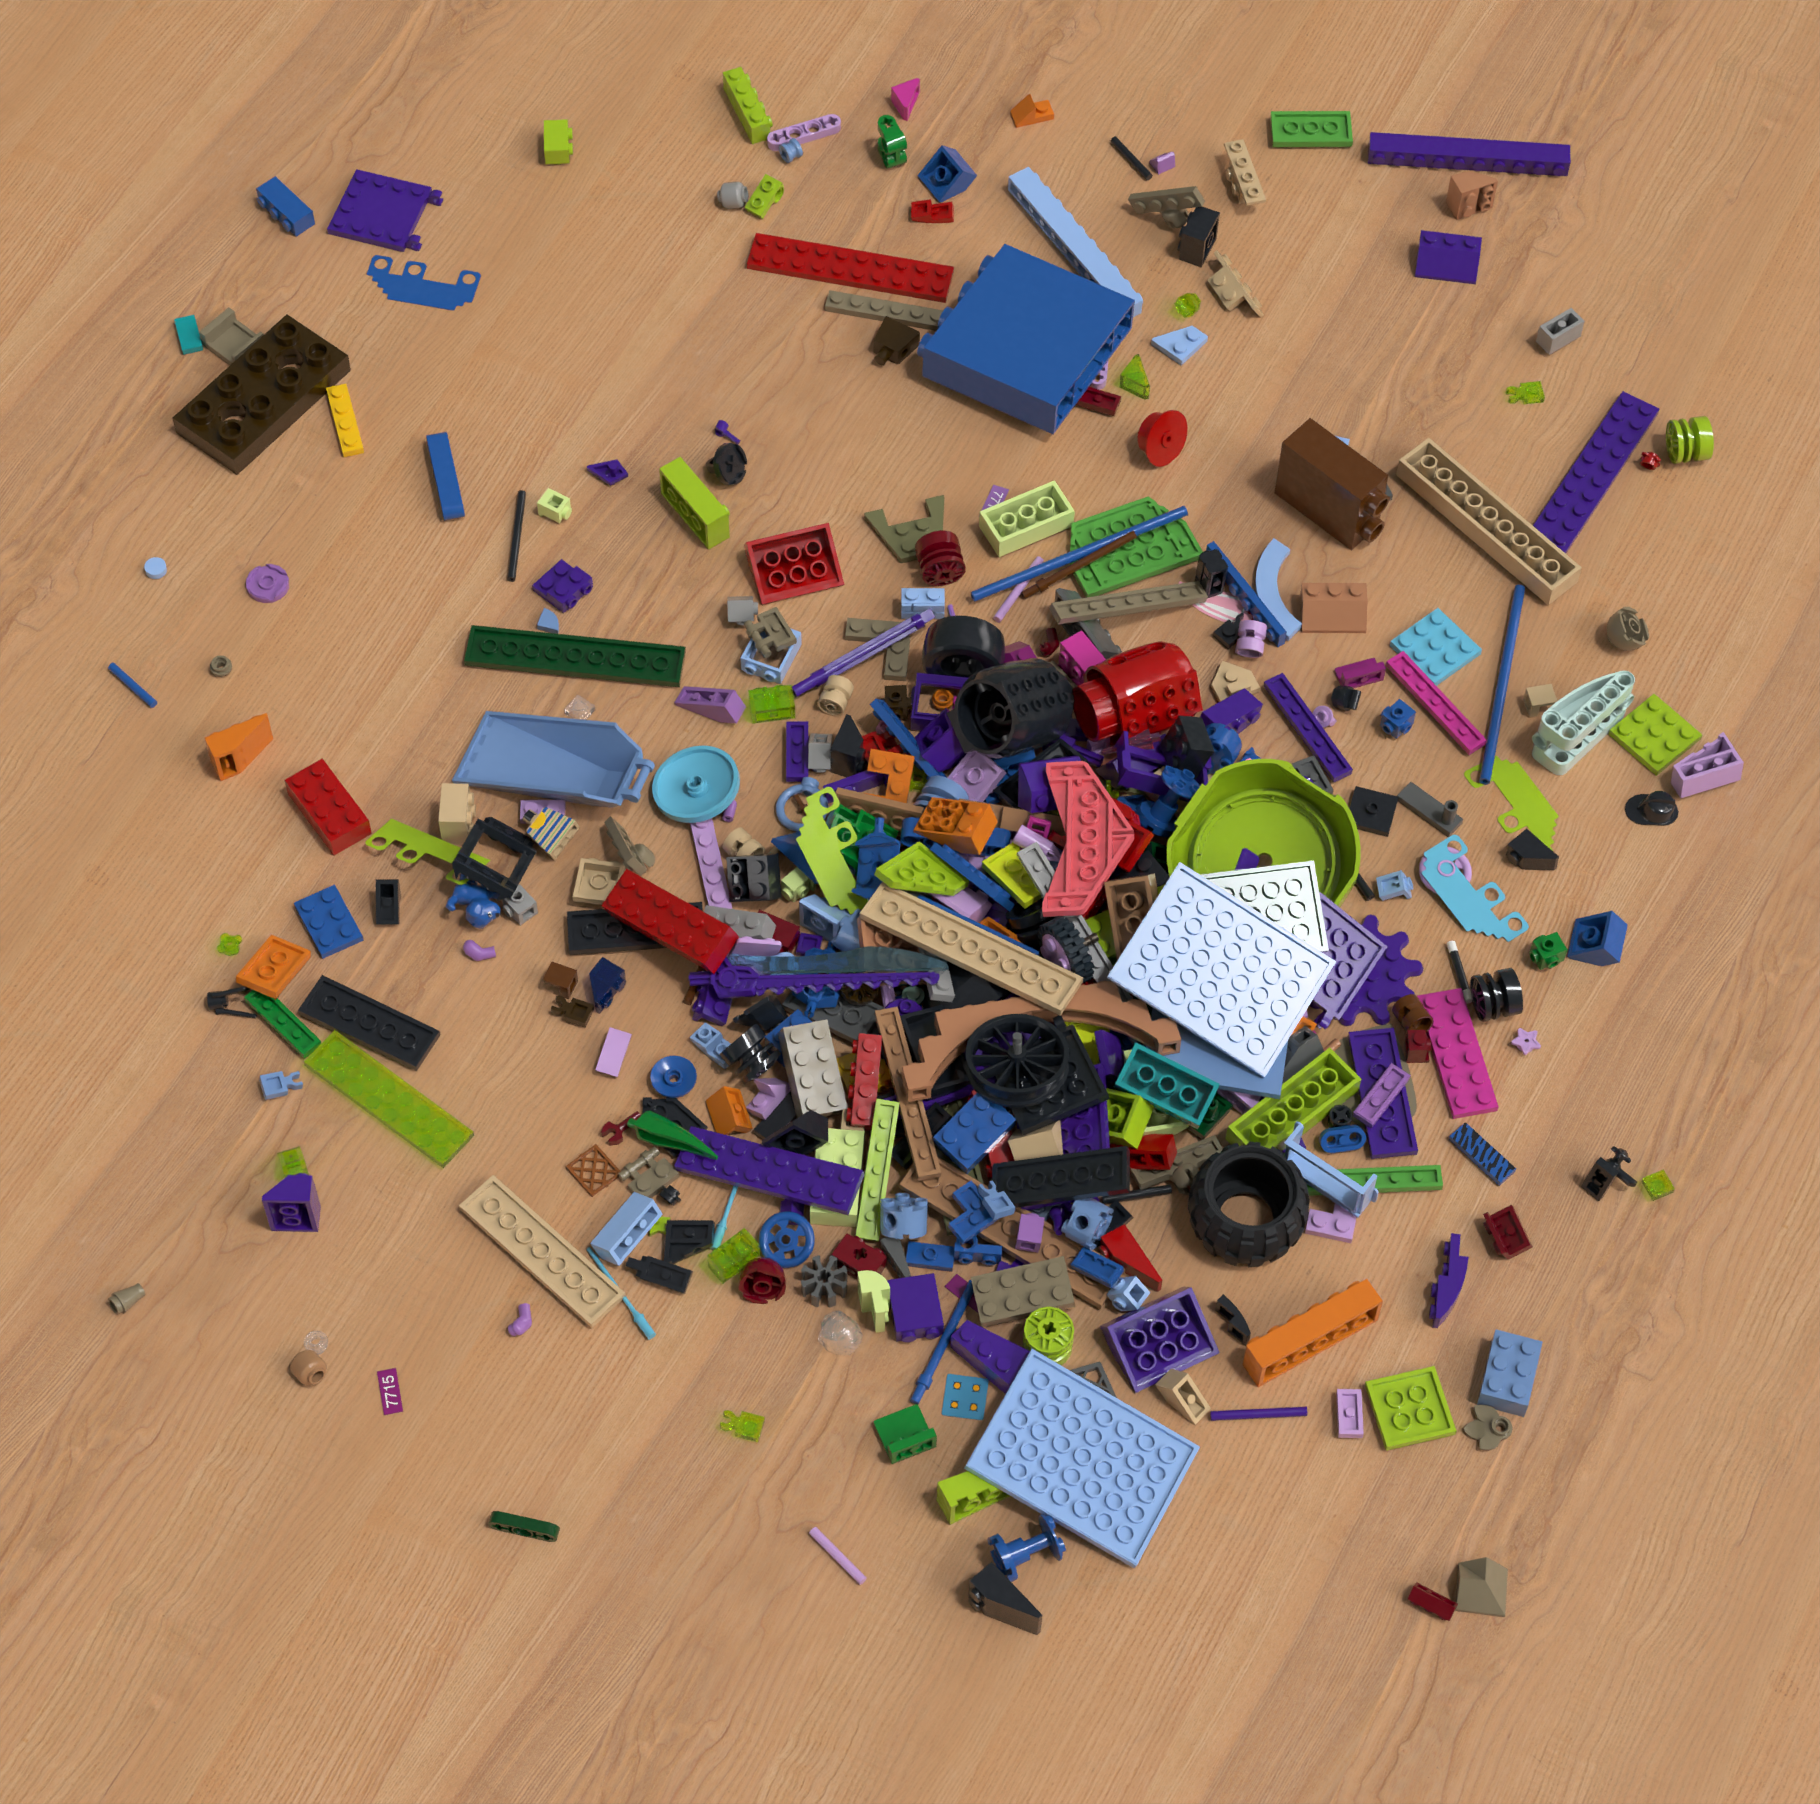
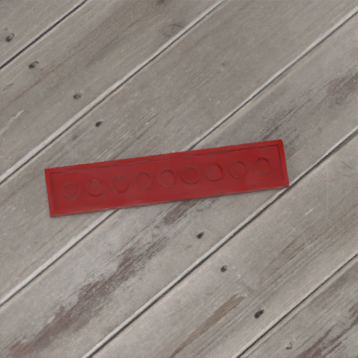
M761 233L755 234L747 261V269L942 303L947 301L954 274V266Z

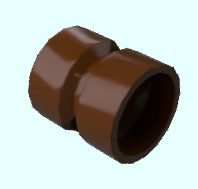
M1415 994L1405 995L1393 1005L1392 1013L1402 1024L1406 1033L1407 1030H1426L1427 1032L1433 1026L1434 1020Z

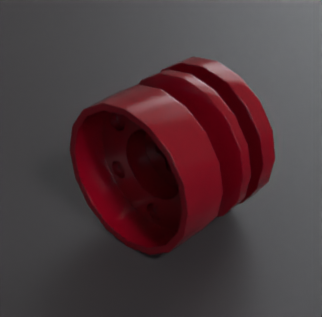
M945 530L933 531L922 536L916 542L915 552L920 563L919 568L922 579L926 584L945 586L963 577L966 572V566L961 554L959 539L955 533Z

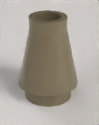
M137 1283L134 1286L112 1293L111 1297L108 1298V1303L115 1314H125L139 1299L145 1296V1291Z

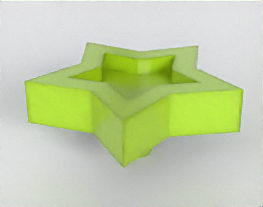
M661 1216L650 1229V1236L656 1233L666 1235L667 1220H671V1218Z

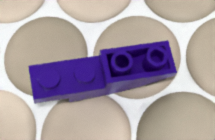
M1451 1233L1449 1242H1444L1443 1255L1447 1256V1263H1443L1442 1275H1438L1437 1282L1432 1283L1431 1297H1435L1434 1305L1431 1304L1429 1319H1433V1328H1438L1451 1313L1464 1283L1469 1257L1459 1256L1461 1234Z

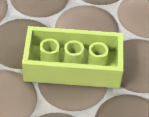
M1054 480L980 511L979 527L998 557H1001L1070 528L1071 523H1074L1075 511Z
M828 1128V1142L816 1149L815 1158L862 1170L865 1131ZM861 1185L849 1215L810 1206V1224L856 1227Z

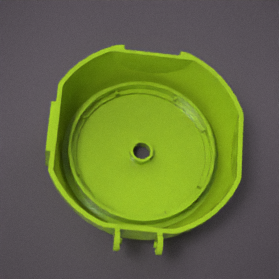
M1276 759L1245 760L1217 770L1207 785L1201 784L1174 823L1176 829L1167 842L1169 876H1171L1179 862L1193 871L1203 866L1208 868L1209 873L1233 871L1244 848H1247L1258 857L1261 855L1270 856L1272 858L1271 866L1314 861L1319 892L1324 894L1338 907L1342 906L1357 880L1361 860L1358 829L1345 800L1338 794L1333 795L1322 790L1304 778L1294 769L1291 763Z

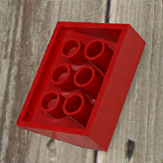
M829 523L748 541L744 544L748 565L761 605L844 585Z

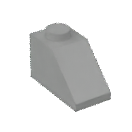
M810 734L808 769H813L814 772H826V769L831 768L830 749L832 747V734Z

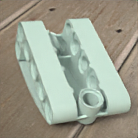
M1619 671L1605 675L1578 687L1553 704L1543 713L1539 729L1532 736L1534 743L1532 750L1533 758L1555 775L1567 773L1609 733L1612 727L1624 718L1626 709L1635 697L1631 694L1635 683L1634 675L1629 671Z

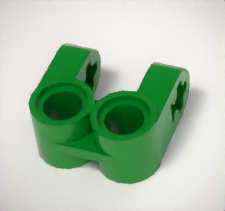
M890 115L881 116L878 119V132L881 137L878 139L877 149L885 167L888 169L907 163L905 152L907 141L904 133L899 128L894 117Z

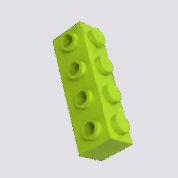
M742 67L723 72V89L751 143L755 144L767 140L770 128L773 127L772 120L769 115L766 116L764 104L762 101L759 102L755 87H751L749 75L744 73Z

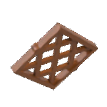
M597 1144L566 1165V1169L591 1197L619 1178L618 1173L621 1172ZM595 1151L594 1158H586L588 1154ZM598 1153H599L604 1159H599V1158H597ZM582 1161L581 1168L573 1167L577 1162ZM585 1161L593 1162V1168H584ZM596 1163H605L604 1169H596ZM608 1164H609L614 1170H607ZM574 1171H581L580 1177ZM584 1172H592L591 1179L583 1178ZM595 1172L604 1173L603 1180L594 1179ZM607 1173L615 1174L612 1178L606 1180ZM584 1182H591L590 1188ZM594 1183H602L600 1187L593 1190Z

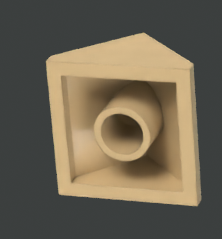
M1060 1120L1024 1136L1020 1129H1016L1008 1140L1014 1160L1062 1155Z

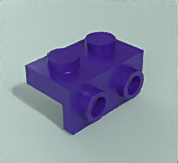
M698 985L697 991L699 994L692 1007V1011H694L692 1020L698 1021L704 1018L722 1027L727 1022L732 998L719 999L712 985Z

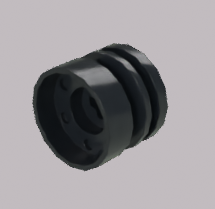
M1512 968L1495 971L1493 978L1488 972L1482 974V976L1478 974L1471 977V998L1480 1021L1486 1022L1491 1018L1493 1020L1498 1019L1500 1012L1504 1017L1522 1013V990L1518 977Z
M757 1023L719 1054L729 1066L737 1061L740 1062L741 1065L735 1074L739 1075L744 1070L748 1072L741 1079L744 1084L760 1077L774 1065L777 1058L782 1054L778 1049L771 1055L766 1052L774 1045L772 1042L763 1047L761 1046L760 1042L765 1038L766 1034Z

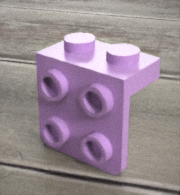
M744 936L736 940L728 960L732 966H748L759 975H771L769 956L778 955L782 945L780 941H775L772 938L760 940Z

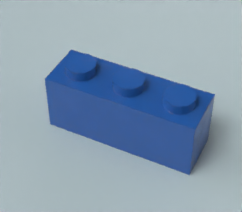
M276 176L256 188L258 204L262 208H266L274 220L278 219L287 232L290 231L297 237L315 225L313 211Z

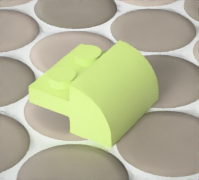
M869 1270L858 1271V1296L862 1313L871 1311L875 1332H884L885 1322H889V1283L877 1272Z

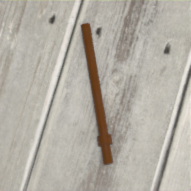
M1131 531L1053 575L1035 581L1036 584L1021 592L1023 597L1027 599L1039 591L1042 593L1048 590L1050 585L1136 539L1135 532Z

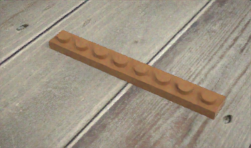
M898 1007L876 1010L874 1016L879 1035H882V1046L897 1102H900L899 1110L917 1179L920 1181L941 1177L942 1172L923 1101L908 1102L902 1082V1066L912 1063Z

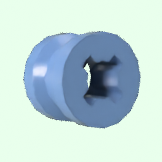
M795 138L790 139L787 144L782 143L779 145V152L786 163H790L793 161V158H799L803 155L801 145Z

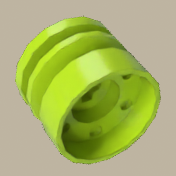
M1691 417L1688 422L1683 418L1667 422L1666 447L1672 463H1686L1690 461L1691 457L1694 461L1712 458L1714 438L1708 417Z
M1049 1306L1035 1310L1025 1322L1023 1348L1028 1351L1034 1349L1059 1365H1063L1069 1359L1072 1352L1074 1338L1073 1321L1067 1313L1059 1308Z

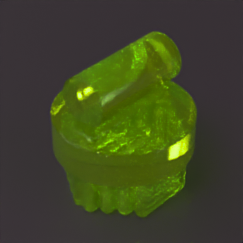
M1185 293L1178 297L1174 304L1177 311L1186 318L1197 313L1200 309L1201 300L1196 293Z

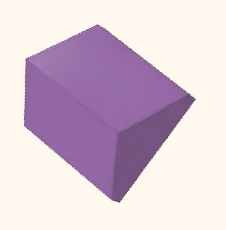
M1174 152L1164 153L1151 159L1149 163L1159 175L1175 167Z

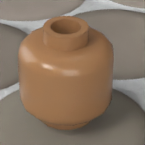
M313 1350L297 1353L290 1367L293 1375L306 1386L320 1383L324 1379L327 1370L326 1363Z

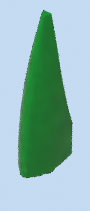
M646 1111L638 1120L633 1118L628 1120L627 1126L635 1129L637 1138L655 1146L687 1151L714 1160L718 1159V1156L693 1134L655 1112Z

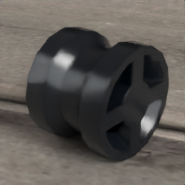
M1345 1105L1334 1106L1329 1113V1128L1351 1125L1353 1115L1351 1109Z

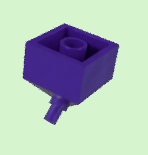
M947 708L915 736L921 756L939 772L957 766L967 754L964 753L946 714L950 712Z

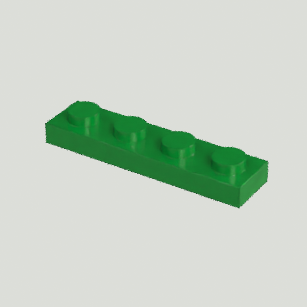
M255 990L244 996L245 1001L304 1059L322 1045L321 1040L278 998L274 999Z

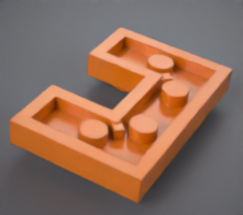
M871 749L867 771L889 774L885 796L869 795L907 803L915 756Z

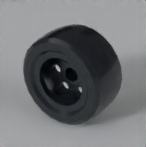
M949 616L935 621L927 630L922 650V665L926 674L969 678L983 669L1004 663V636L996 626L986 620L971 616Z

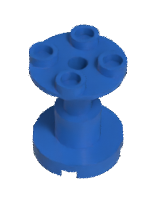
M1166 766L1162 771L1161 777L1170 789L1166 795H1160L1156 802H1142L1136 811L1140 823L1145 828L1149 825L1154 829L1152 833L1161 837H1171L1176 829L1174 823L1177 818L1174 814L1178 809L1177 801L1182 796L1192 799L1200 787L1194 780L1195 775L1187 769L1181 771L1171 766Z
M1039 1515L1042 1533L1025 1541L1020 1537L1005 1543L999 1534L988 1537V1545L994 1546V1550L990 1551L996 1567L1011 1582L1018 1579L1016 1566L1029 1561L1031 1554L1049 1547L1053 1556L1058 1561L1062 1560L1063 1552L1066 1551L1063 1540L1060 1537H1056L1053 1530L1056 1526L1050 1515Z

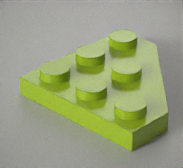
M920 841L876 868L874 874L890 888L954 896L968 887L970 881Z

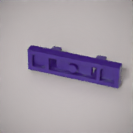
M864 771L824 785L823 789L831 787L836 793L838 787L856 792H863L883 784L887 788L889 774ZM824 793L828 804L834 802L831 794Z

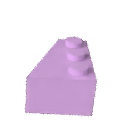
M1722 732L1716 740L1706 743L1703 749L1697 753H1691L1673 766L1671 784L1679 797L1684 798L1741 780L1744 762L1725 733Z

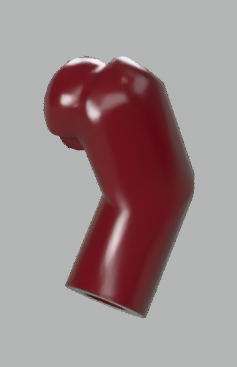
M1053 627L1046 630L1048 641L1044 642V645H1039V650L1044 656L1052 655L1060 645L1057 631Z

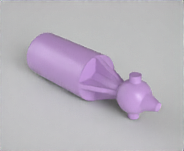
M1021 825L1012 841L1023 849L1037 842L1048 861L1059 862L1061 854L1053 842L1024 825Z

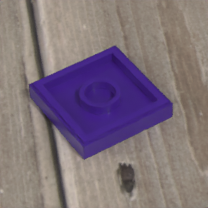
M1104 1030L1095 1031L1094 1035L1099 1060L1104 1066L1105 1077L1117 1081L1125 1065L1120 1039Z

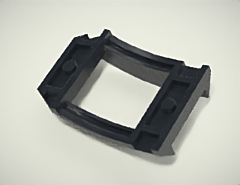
M486 817L484 821L478 818L452 862L456 879L462 873L468 880L476 881L484 885L487 890L500 894L497 899L499 901L514 894L537 850L532 848L534 843L530 837L493 817ZM483 833L487 834L494 841L504 843L512 851L522 853L509 878L470 858Z

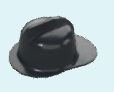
M1664 791L1635 795L1627 801L1625 806L1627 817L1634 823L1641 825H1670L1675 822L1679 813L1675 799Z

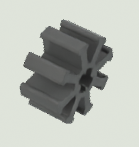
M815 1256L812 1258L813 1269L808 1268L807 1265H803L801 1269V1293L803 1297L811 1294V1304L815 1307H819L822 1295H826L828 1307L836 1306V1294L841 1295L842 1298H845L847 1294V1269L845 1266L837 1269V1258L834 1256H829L827 1266L823 1267L820 1262V1256Z

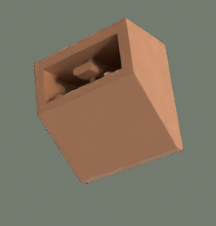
M1471 170L1452 175L1446 204L1456 220L1491 209L1498 181L1496 178Z

